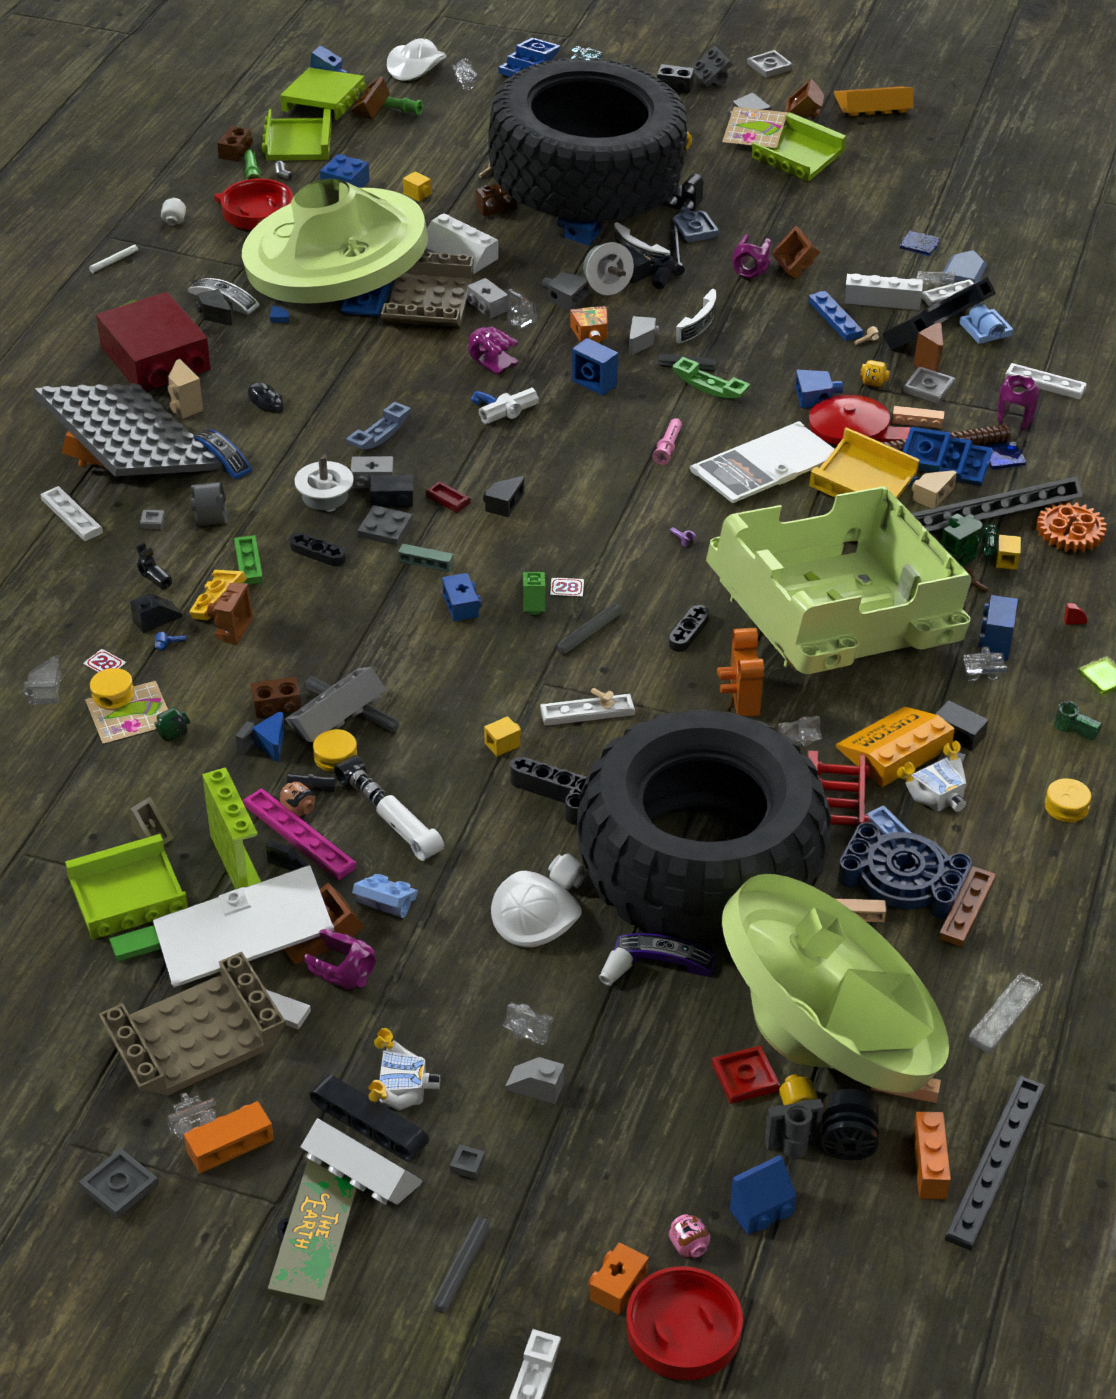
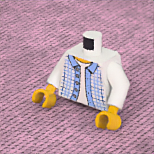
M958 741L952 743L954 751L950 749L949 743L943 748L944 754L950 757V761L945 758L914 773L915 767L911 762H907L904 764V767L901 766L898 769L897 775L901 779H906L907 782L905 784L914 801L927 805L935 811H941L951 806L956 812H959L965 807L966 801L963 799L967 785L961 759L957 757V753L961 748Z
M382 1028L379 1030L374 1044L379 1049L384 1047L387 1049L383 1051L380 1080H374L368 1086V1089L371 1091L368 1095L370 1101L376 1102L379 1099L380 1104L397 1111L412 1105L421 1104L423 1102L424 1089H440V1074L426 1073L425 1059L423 1057H418L396 1041H391L393 1035L389 1029Z

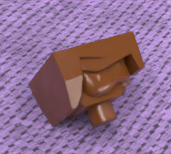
M810 79L787 99L785 112L793 113L805 119L809 116L815 119L820 114L818 108H822L824 94L819 86Z
M795 226L771 254L787 274L797 279L803 273L802 270L813 264L820 251L811 243L806 234Z
M229 583L226 593L217 598V603H209L207 607V615L214 617L215 627L218 628L215 632V637L225 643L238 645L254 618L248 584Z

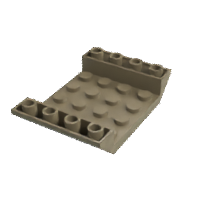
M425 251L408 271L396 278L389 303H384L381 318L389 323L461 328L468 301L467 286L472 284L474 256Z
M243 952L219 961L221 975L130 1015L123 1003L99 1013L103 1025L139 1090L164 1095L177 1092L265 1052L285 1027L286 1021Z

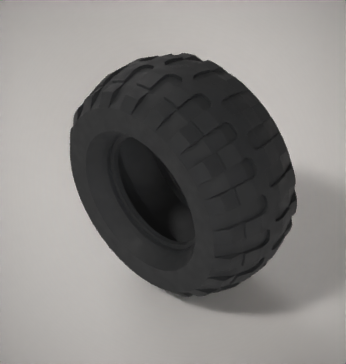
M689 710L656 716L647 722L637 723L626 729L624 736L610 741L603 749L601 757L595 761L582 788L577 814L579 853L586 870H588L590 879L604 903L614 906L617 909V915L630 925H639L646 929L647 933L676 937L700 945V943L726 944L722 927V915L725 905L751 877L762 874H776L799 880L814 887L824 869V862L828 855L830 843L831 812L822 783L817 775V769L811 759L800 754V746L789 737L774 731L773 727L763 722L728 712ZM711 810L737 817L749 823L754 828V831L738 839L720 842H701L665 833L659 830L652 822L663 815L673 812Z

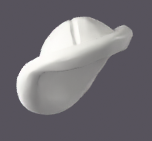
M419 38L409 42L407 45L395 47L388 55L387 69L394 78L400 81H411L429 72L437 64L443 62L447 56L444 52L438 51L430 40Z
M530 871L516 872L503 881L497 888L491 905L492 921L497 932L509 943L524 948L541 946L558 938L582 914L581 906L565 888L543 875Z

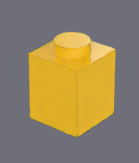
M416 171L403 178V194L421 201L431 195V179Z
M999 535L996 551V568L1018 570L1021 537Z
M508 716L484 726L485 744L496 757L520 747L521 728Z

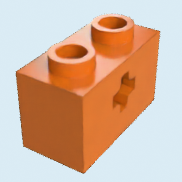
M619 1242L613 1251L609 1250L600 1271H595L592 1274L588 1283V1287H590V1300L620 1315L628 1304L635 1288L648 1274L649 1257Z

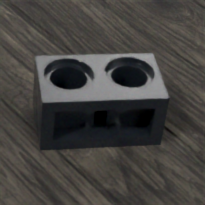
M661 64L657 78L676 92L690 93L694 81V68Z

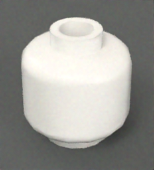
M178 198L165 200L161 211L162 220L171 226L181 224L185 217V204Z
M559 854L548 868L551 871L550 879L566 890H570L573 886L578 888L586 878L583 875L585 866L570 854L563 856Z

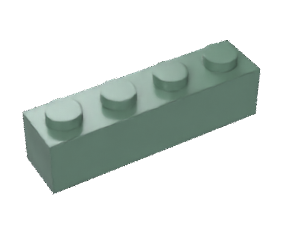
M402 544L398 551V558L401 563L450 572L454 564L452 553Z

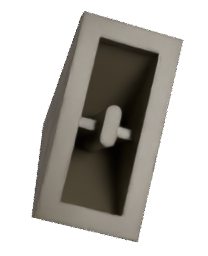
M151 797L146 798L129 809L132 831L140 840L161 834L164 844L174 839Z

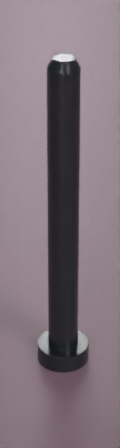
M673 226L671 227L673 259L677 264V268L672 273L675 276H681L685 272V267L681 263L678 227Z

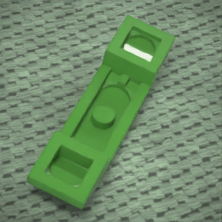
M682 357L672 366V370L685 382L713 396L739 398L750 388L749 383L733 377L728 382L699 370V363Z

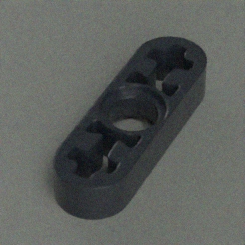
M295 533L290 537V549L297 554L331 566H341L346 561L345 549L341 546L304 533ZM322 548L320 551H314L313 549Z
M695 605L690 608L669 635L670 649L676 652L688 649L709 621V609L706 606ZM690 626V627H693V628H695V629H693V630H687V629H684V627Z

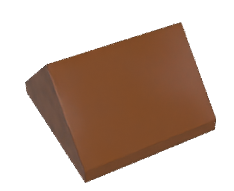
M381 76L366 87L350 110L352 113L369 119L375 117L390 95L386 83Z
M935 323L918 333L913 364L916 367L939 372L943 349L941 323Z

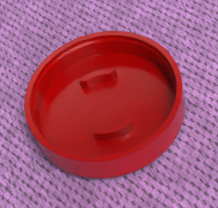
M262 178L243 180L229 186L222 193V215L229 224L237 228L253 230L266 217L291 204L293 193L288 186L279 181Z
M682 1266L657 1271L645 1278L635 1288L629 1299L626 1316V1334L629 1345L639 1361L659 1375L677 1380H696L708 1377L723 1369L733 1359L739 1348L743 1325V1313L740 1302L727 1283L708 1271Z

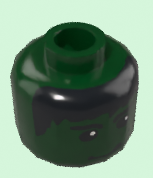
M172 707L159 713L156 717L157 721L154 722L160 737L173 741L187 734V724L190 723V720L185 711L180 712L178 708Z

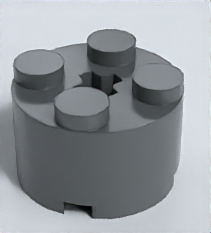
M221 482L192 485L193 498H191L192 511L197 513L195 515L196 526L203 527L227 523L228 510L225 508L226 495L223 484Z

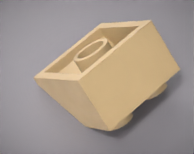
M180 359L176 360L169 375L168 391L172 401L170 402V407L173 413H177L181 419L203 411L200 378Z

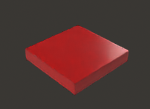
M761 1045L712 1058L711 1064L730 1104L774 1093L780 1089V1083Z

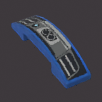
M209 429L194 435L193 438L204 444V447L223 463L224 470L235 480L252 472V468L243 454L229 439L219 432Z

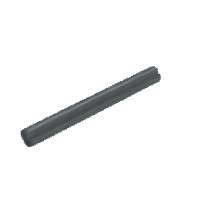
M310 676L305 682L307 689L319 695L332 687L313 676ZM365 704L362 707L364 710L358 714L391 732H395L400 726L399 720L368 704Z

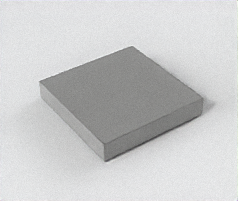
M775 50L747 58V64L765 78L793 70V64Z
M919 367L903 386V392L939 404L955 384V378Z

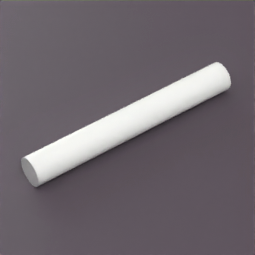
M132 245L89 266L91 273L103 269L137 252L138 247Z

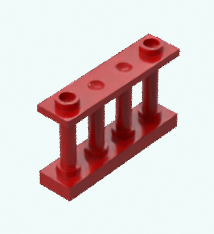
M808 751V757L814 763L817 775H821V773L858 775V783L822 780L819 777L823 790L858 792V800L826 797L829 807L858 809V817L831 815V824L858 827L862 823L869 822V815H864L865 778L868 779L869 764H865V755L860 754L859 766L823 764L822 761H818V751Z

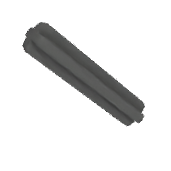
M670 354L659 355V365L673 366L682 357L699 363V369L715 370L716 359Z

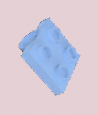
M983 303L974 305L969 315L960 318V324L978 344L1002 339L1013 334V328L995 309L989 310Z
M374 874V876L354 883L352 893L356 894V902L377 910L381 909L383 912L404 918L410 908L411 901L416 900L418 890L410 888L411 885L406 882L397 881L395 883L389 881L387 876Z

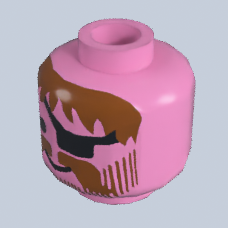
M688 1214L677 1217L672 1222L669 1231L671 1242L683 1257L692 1256L696 1258L703 1255L711 1239L701 1219Z

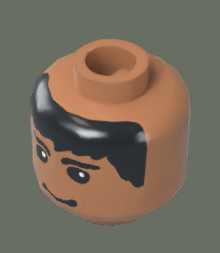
M301 782L288 783L280 792V803L300 817L304 814H309L313 810L315 794Z

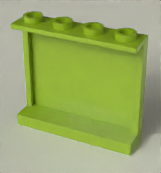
M309 67L280 95L281 111L288 112L295 104L333 109L335 120H338L366 89L364 76Z
M269 109L268 116H265L262 154H265L266 161L329 160L332 128L331 109H324L323 118L272 119V111Z
M790 112L785 116V125L783 126L777 148L764 147L755 142L752 143V158L807 182L846 151V135Z
M226 767L202 774L210 836L235 890L261 883L243 845L244 839L257 836L258 833Z
M161 834L65 862L69 882L92 940L153 922L155 919L188 908L185 891L182 892L165 853Z

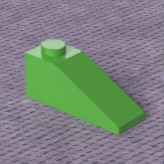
M523 572V612H528L530 615L541 614V611H545V572Z

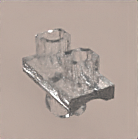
M462 59L457 65H452V71L455 73L457 81L462 83L463 89H473V82L478 81V76L472 69V63L468 59Z
M982 647L981 653L962 656L965 673L969 681H977L980 674H987L989 679L996 680L1000 678L1001 673H1007V665L1004 663L1003 653H990L989 647Z
M807 716L800 718L798 721L784 722L778 725L779 734L789 737L797 745L809 746L812 741L822 739L820 718L818 716L810 718Z
M511 1002L508 1004L507 1017L503 1027L513 1031L514 1038L518 1040L526 1037L540 1045H545L552 1027L553 1017L547 1014L540 1016L532 1012L531 1007L524 1003L517 1005Z
M186 1092L180 1095L182 1102L173 1105L176 1113L168 1115L169 1123H167L170 1132L174 1131L180 1141H183V1134L193 1129L192 1123L200 1121L203 1126L214 1121L217 1118L214 1098L201 1102L199 1096L190 1099Z

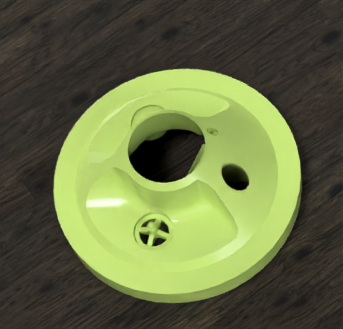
M323 179L302 187L292 198L291 204L277 210L261 221L246 238L242 248V259L251 285L268 297L293 303L331 302L370 292L400 277L421 258L428 243V231L424 214L419 205L403 194L385 189L358 188L339 179Z
M762 874L751 877L729 899L722 915L725 941L737 969L750 987L757 1027L768 1043L780 1054L797 1064L835 1068L865 1085L893 1093H910L919 1090L944 1066L949 1053L948 1035L942 1016L930 993L913 969L892 945L852 910L813 886L776 874Z

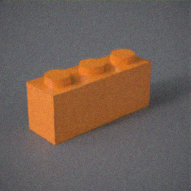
M258 1101L245 1105L239 1110L225 1116H220L212 1122L195 1127L183 1134L186 1151L199 1174L274 1140L272 1123Z
M916 1112L913 1140L919 1199H947L951 1179L943 1112Z

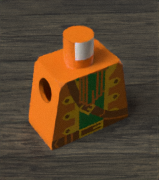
M606 306L570 309V326L580 342L586 338L597 343L607 339Z

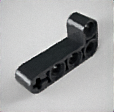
M691 174L682 186L677 185L673 194L660 205L678 210L685 206L689 207L690 211H694L703 199L704 182L702 177L698 174Z
M526 757L514 758L510 763L511 784L516 788L565 803L566 821L572 825H577L580 795L587 777Z

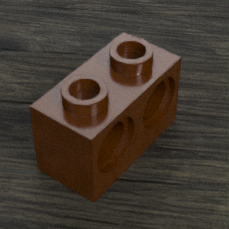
M231 126L217 142L218 157L238 162L253 144L251 129Z
M498 184L485 185L476 189L477 209L483 216L517 209L516 199L507 194Z
M296 676L251 683L256 718L273 716L278 712H283V714L293 713L301 708Z

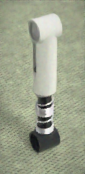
M353 755L334 766V773L340 784L343 786L351 785L360 791L361 795L377 808V813L411 845L412 851L419 860L424 861L444 849L443 839L435 829L429 830L393 795L386 796L385 791L376 782H373L372 778H368L365 765L357 755Z

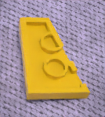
M214 570L212 573L213 580L206 583L204 586L206 589L205 593L198 596L189 611L192 618L200 620L211 619L212 616L207 615L209 603L216 604L217 598L226 593L229 583H243L247 579L243 571Z

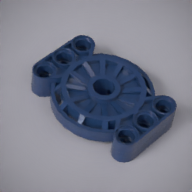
M866 822L857 827L840 859L838 881L846 887H854L861 883L870 896L876 900H885V904L888 906L915 909L929 905L931 913L935 917L947 919L970 873L972 861L968 855L963 853H955L948 857L938 844L921 835L907 832L880 835L879 829L875 824Z

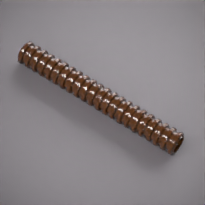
M1006 424L1002 426L997 425L996 427L991 426L990 428L985 427L984 429L950 432L951 437L971 440L972 445L976 446L996 444L997 442L1003 443V441L1009 442L1011 437L1010 429ZM906 440L883 442V444L903 452Z

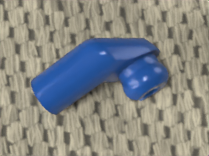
M475 391L474 395L470 398L476 405H479L481 401L487 405L497 401L492 395L481 391Z

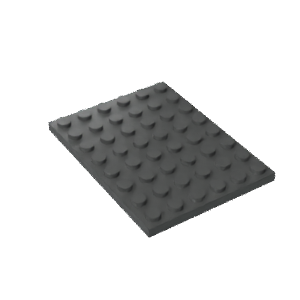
M98 384L96 386L79 385L78 387L61 386L53 388L44 386L43 388H34L33 396L114 476L221 469L222 462L213 453L209 452L204 447V444L193 438L194 435L187 431L181 423L138 384H114L113 386Z

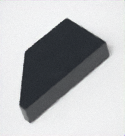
M269 840L266 844L267 860L269 863L290 871L308 866L292 847L273 840Z

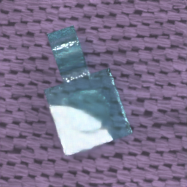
M577 45L572 48V51L576 53L571 58H586L587 60L590 58H602V52L588 47L583 49Z

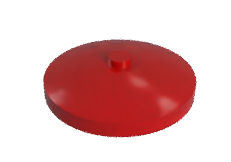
M839 395L824 399L817 403L809 414V427L812 433L823 441L838 445L843 439L846 427L869 438L878 440L885 435L890 425V414L883 404L874 399L859 395Z

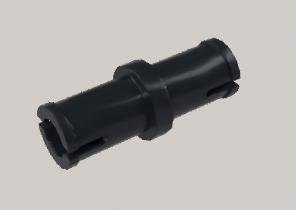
M288 773L287 784L301 782L311 791L325 790L334 792L336 777L314 776V773H309V775Z

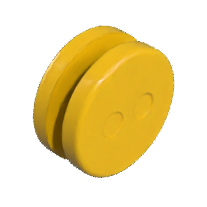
M109 668L102 670L94 675L90 681L93 701L98 707L103 709L121 708L127 705L135 694L132 677L123 669Z
M333 729L325 731L318 735L313 743L315 763L319 768L328 772H334L335 765L353 755H357L356 739L352 734L344 730Z
M1067 778L1058 779L1052 782L1047 789L1045 809L1056 820L1068 823L1078 822L1084 819L1089 812L1091 792L1080 781Z

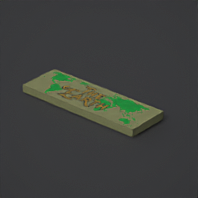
M308 1159L267 1289V1295L322 1307L324 1306L358 1189L350 1184L351 1177L344 1174L340 1178L328 1171L330 1165L324 1161L319 1165Z

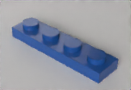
M826 291L809 295L808 302L845 341L863 336V330Z

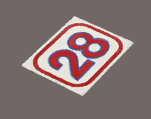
M552 578L550 595L583 596L584 579Z
M101 649L83 664L100 672L109 668H120L126 662Z

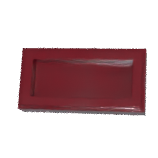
M441 481L426 490V497L455 513L471 504L470 497Z

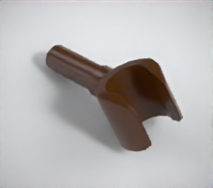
M965 569L972 578L970 585L986 593L989 588L973 579V571L971 569Z

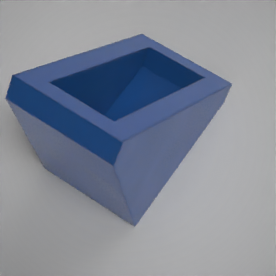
M278 712L253 727L254 744L274 761H280L284 736L283 712Z

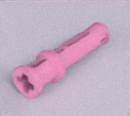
M679 419L671 420L663 439L657 443V449L652 455L653 460L657 464L665 465L670 461L671 454L675 450L674 442L682 427V422Z

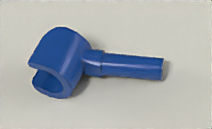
M159 632L155 638V648L163 650L167 647V643L186 641V636L171 637L167 636L164 632Z

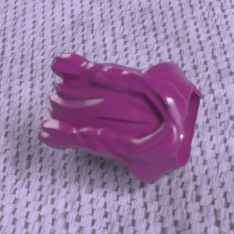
M749 234L744 235L743 239H741L732 255L733 269L740 277L749 280L765 273L771 261L768 258L771 246L769 238L765 240L761 248L748 244ZM748 255L755 260V266L749 269L743 266L747 261Z
M493 326L488 328L482 327L471 333L468 353L484 369L499 375L503 369L516 367L518 364L516 358L510 357L507 353L503 352L508 351L509 346L515 347L518 345L517 340Z
M1022 375L1007 376L999 391L997 404V420L999 424L1002 425L1011 403L1025 407L1021 430L1027 429L1029 423L1033 421L1040 390L1032 377ZM1024 387L1027 391L1017 393L1014 392L1013 388Z
M321 929L319 934L326 942V947L347 957L339 967H336L306 954L304 960L308 965V969L317 977L322 978V980L332 983L334 986H340L344 990H353L354 988L365 986L376 963V955L372 947L364 941L349 937L347 934L342 935L341 933H333L328 929Z

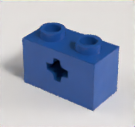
M468 573L442 577L443 596L453 622L479 617V608L482 607L480 595H476L475 582L470 581Z

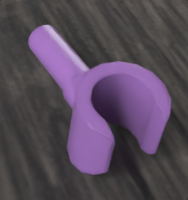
M673 527L670 529L671 533L682 539L681 544L684 547L689 545V541L694 543V532L685 531L681 533Z

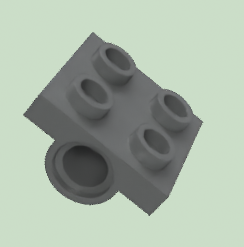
M714 46L700 60L695 62L691 68H694V74L708 88L712 83L716 85L724 84L729 77L727 70L733 64Z
M821 1099L803 1100L799 1103L777 1105L773 1108H768L765 1133L767 1149L781 1148L782 1152L790 1158L803 1157L808 1151L809 1142L820 1140L824 1109Z

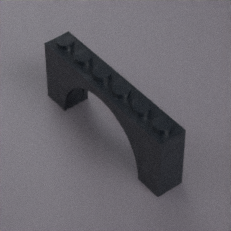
M986 277L950 295L882 334L890 350H893L918 338V333L935 323H942L990 298L996 292L989 278Z

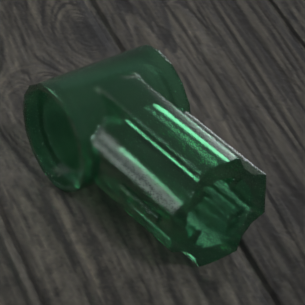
M1064 701L1059 704L1054 720V726L1058 730L1063 732L1073 730L1092 741L1096 739L1102 728V723L1080 713L1079 707L1070 701Z

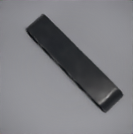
M328 1074L309 1093L311 1101L319 1109L407 1162L412 1161L429 1143L427 1134L420 1127L379 1102L370 1101L369 1096L334 1075Z

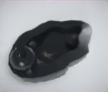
M255 382L248 388L249 399L258 408L273 413H280L284 410L282 396L274 391L273 387L263 382Z

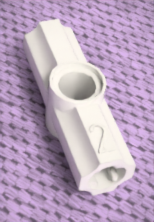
M533 388L512 396L505 393L500 395L496 402L481 407L479 415L485 425L506 416L513 419L520 414L521 410L538 404L539 397Z

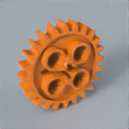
M1067 501L1066 505L1059 502L1058 506L1051 504L1050 508L1045 507L1044 511H1041L1040 516H1038L1036 530L1039 531V536H1043V541H1049V546L1055 544L1057 545L1056 549L1064 547L1065 552L1072 549L1076 553L1077 549L1085 552V548L1093 550V546L1099 547V543H1103L1107 523H1104L1105 518L1100 517L1099 512L1093 513L1094 508L1086 509V505L1080 507L1078 502L1071 505Z

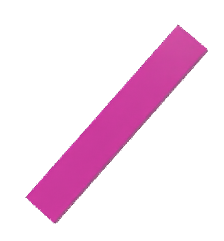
M262 788L243 800L244 806L336 880L339 881L356 869V862Z

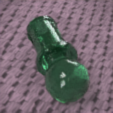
M986 524L982 529L983 551L986 556L990 557L996 555L999 539V530L994 524Z

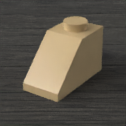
M957 472L925 473L912 486V491L914 492L913 501L930 508H936L954 489Z

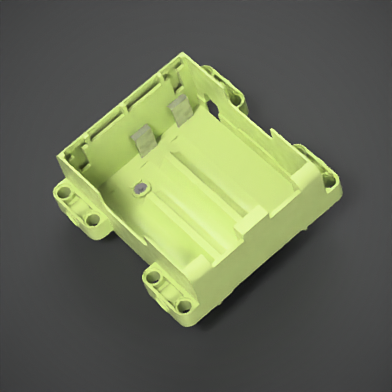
M885 486L836 495L833 508L829 513L806 519L780 522L781 505L731 514L724 520L720 537L710 540L706 561L720 577V582L731 594L730 601L736 600L783 656L785 659L784 666L790 665L794 671L804 674L817 673L853 664L855 658L910 646L916 649H927L964 640L970 617L963 610V606L971 584V576ZM858 541L855 553L841 555L844 547L843 542ZM811 571L820 580L809 581L804 577V574ZM834 589L845 599L833 601L827 592Z

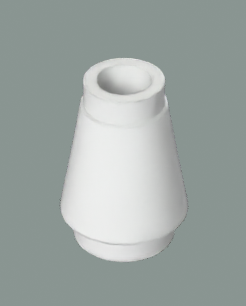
M616 948V950L611 951L599 975L600 981L605 985L611 986L612 983L632 967L633 957L623 948Z

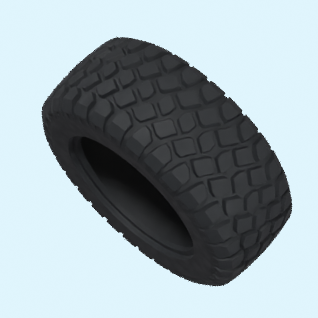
M562 58L532 65L506 79L494 96L488 133L491 171L498 185L507 194L520 203L551 216H559L569 220L574 218L577 221H609L610 219L619 220L647 212L666 201L678 185L687 145L685 106L676 92L666 83L644 70L624 63L621 65L620 62L603 61V59L590 58L589 60L586 58H572V60Z

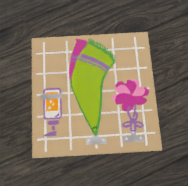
M734 107L722 142L752 145L755 142L764 147L777 148L785 123V116L788 112Z
M156 681L134 686L135 694L133 699L121 708L103 709L94 703L93 698L85 699L102 743L156 729L154 722L157 721V715L168 710Z

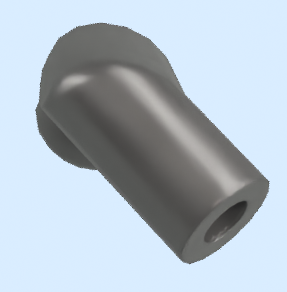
M277 161L274 164L275 175L290 181L293 177L292 172L285 170L286 164L284 162Z

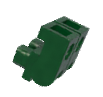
M955 514L949 519L950 526L943 531L942 546L962 567L977 556L982 523L975 519V516L972 514L966 517Z

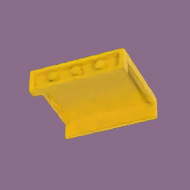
M846 427L843 439L820 468L814 467L811 471L809 486L835 498L839 494L885 486L898 499L914 476H916L919 459Z

